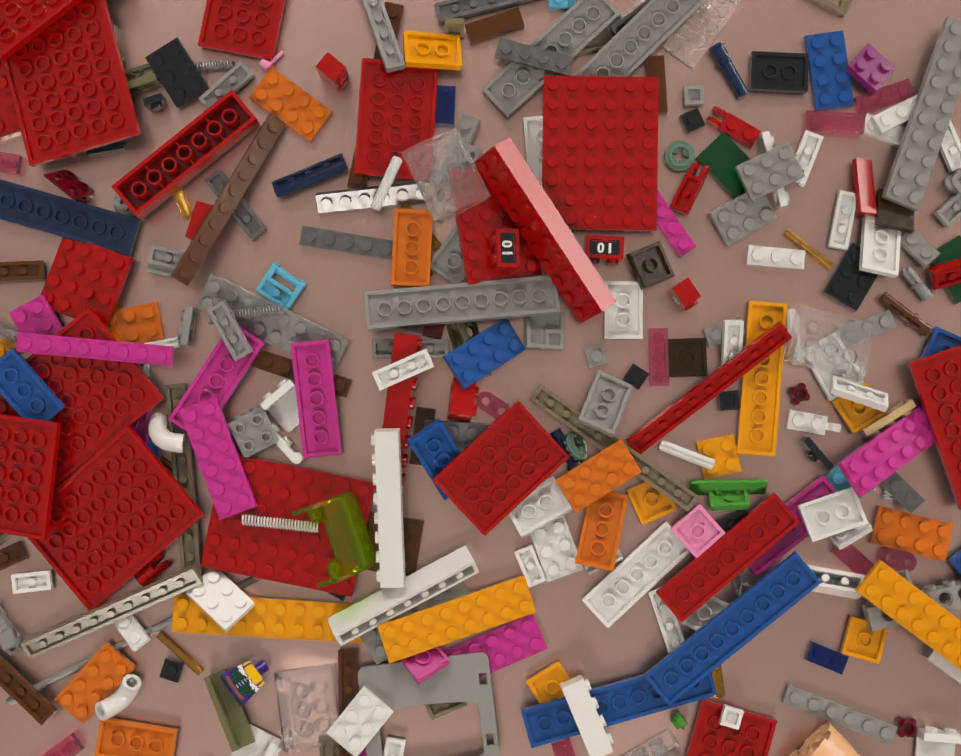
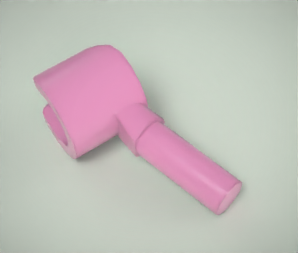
M282 50L278 52L273 60L262 58L259 63L261 65L260 68L268 71L284 55V52Z

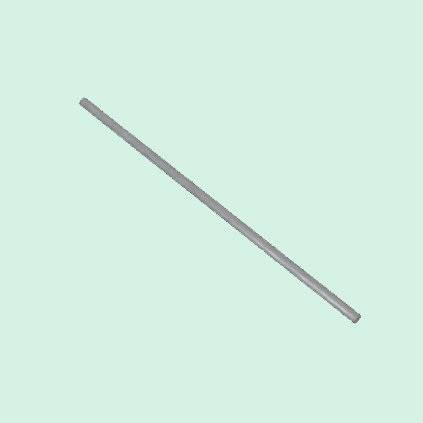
M249 577L235 585L242 590L262 579ZM173 616L145 629L146 633L150 636L172 625ZM123 640L113 646L120 651L129 645ZM93 656L33 685V687L40 691L80 671ZM12 697L6 699L8 706L16 703Z

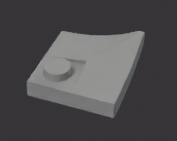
M560 311L559 314L523 317L525 348L563 350L565 312Z

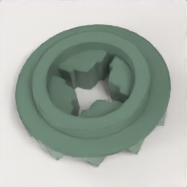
M685 141L672 142L665 151V161L668 167L675 171H684L690 168L695 160L693 147ZM682 149V156H684L685 159H681L677 163V157L673 154H678Z
M569 432L564 436L566 450L569 451V455L573 456L574 460L582 461L588 457L587 444L579 434Z

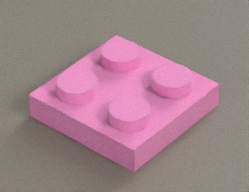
M699 503L670 528L696 559L725 534L722 528Z

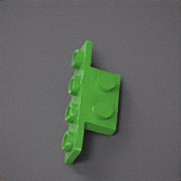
M767 479L690 481L689 489L697 495H708L710 511L749 510L748 494H765L768 482Z

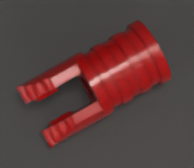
M162 552L134 576L141 586L144 587L153 583L171 565L168 560H164L159 564L164 558Z

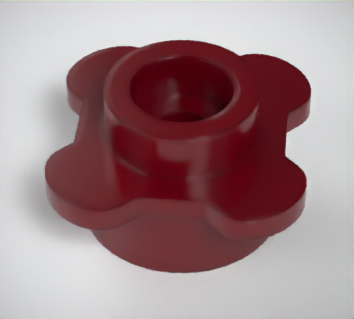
M799 383L798 386L788 389V394L791 395L794 405L810 399V394H808L804 383Z
M899 718L897 720L899 725L898 736L901 738L904 736L915 737L917 735L916 720L914 718L908 720Z

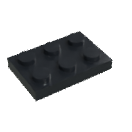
M179 37L145 57L177 108L210 88Z
M752 51L750 54L749 91L807 93L809 54Z
M851 243L822 293L856 312L878 274L859 270L860 247Z

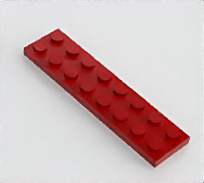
M773 492L731 527L697 559L692 560L656 591L657 595L682 623L800 523L799 520L777 494Z

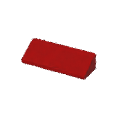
M961 258L928 268L934 290L961 283Z

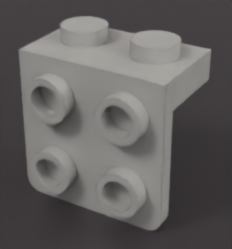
M260 405L249 410L250 413L244 416L240 414L233 417V421L228 423L244 457H249L277 443L279 440L267 416L269 412L260 407Z

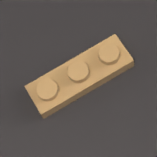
M913 400L901 402L885 412L886 415L859 430L860 435L869 436V438L877 435L880 432V428L884 426L887 428L896 423V418L900 416L905 417L912 413L911 409L916 407Z

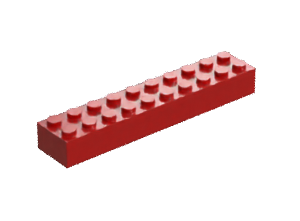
M508 137L494 145L474 161L478 170L488 182L490 188L519 229L522 237L528 243L579 323L603 312L615 303L616 299L511 138Z

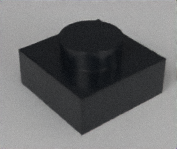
M161 93L143 98L144 105L148 110L159 111L163 109V106L168 105L166 98Z
M698 108L679 116L687 134L705 126Z
M633 363L622 380L639 390L649 373Z
M738 390L723 391L718 395L719 411L740 409Z
M168 657L165 658L159 677L178 683L185 663Z

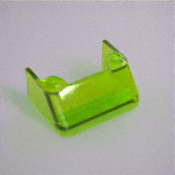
M347 492L292 512L293 516L308 512L310 519L314 523L324 522L336 557L328 563L327 570L330 578L317 583V588L338 583L376 564V554L354 494Z

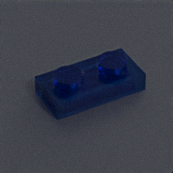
M437 85L435 125L454 126L456 86Z
M811 641L804 659L842 675L849 656Z

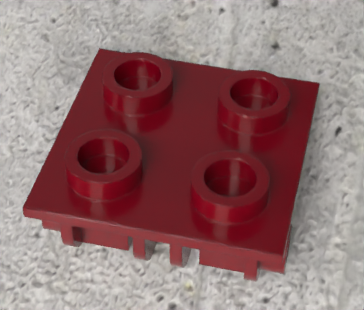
M65 169L43 175L75 201L86 203L88 201L86 197L94 194L86 183L79 181L69 170Z

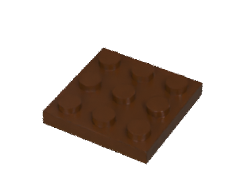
M370 511L358 569L377 572V570H380V563H376V551H379V543H375V532H378V524L374 523L375 512ZM403 517L405 574L408 576L416 572L424 520Z

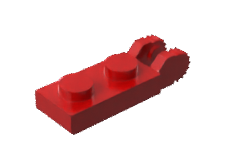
M714 106L712 111L724 120L721 123L714 117L709 116L706 121L716 127L721 133L724 131L730 138L751 149L761 131L731 113H727L725 110Z
M693 162L670 204L672 210L685 215L689 214L705 182L704 180L710 172V166L704 165L697 177L695 175L700 165L699 162Z

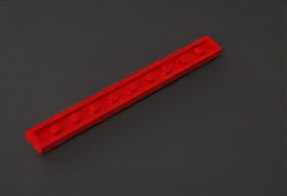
M779 321L626 439L627 443L633 450L642 454L792 339V336Z

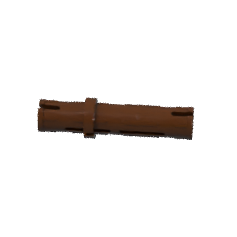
M887 292L879 298L878 302L906 321V325L918 330L923 336H926L931 331L933 326L926 323L919 317L918 313H913Z

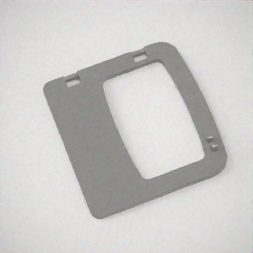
M475 652L447 656L451 663L420 685L417 684L402 662L368 665L359 669V691L363 686H366L393 710L438 703H477L484 748L483 754L479 756H500L489 659L486 653ZM480 673L486 674L487 684H480ZM380 729L366 745L367 756H383ZM493 733L494 744L487 745L486 734Z

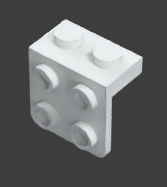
M285 379L277 385L278 389L273 394L269 392L262 398L263 402L260 405L264 410L271 413L286 432H291L300 423L295 382Z
M249 724L255 742L231 754V756H278L281 751L279 745L282 740Z
M925 726V728L917 727L915 756H955V744H961V734L953 728H944L942 730L932 726Z

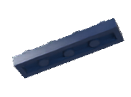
M340 153L273 181L274 192L277 198L286 196L295 190L306 188L312 183L323 181L329 176L342 173L348 167L343 154Z

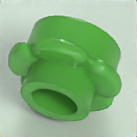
M679 711L675 714L672 713V724L676 729L681 727L684 730V727L688 724L684 716Z

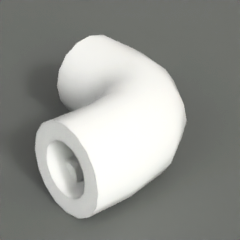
M162 413L152 414L148 425V435L152 442L162 450L184 453L185 434L168 431L169 422L166 415Z
M134 674L124 676L120 687L112 695L95 704L98 718L105 721L129 706L140 690L141 679Z

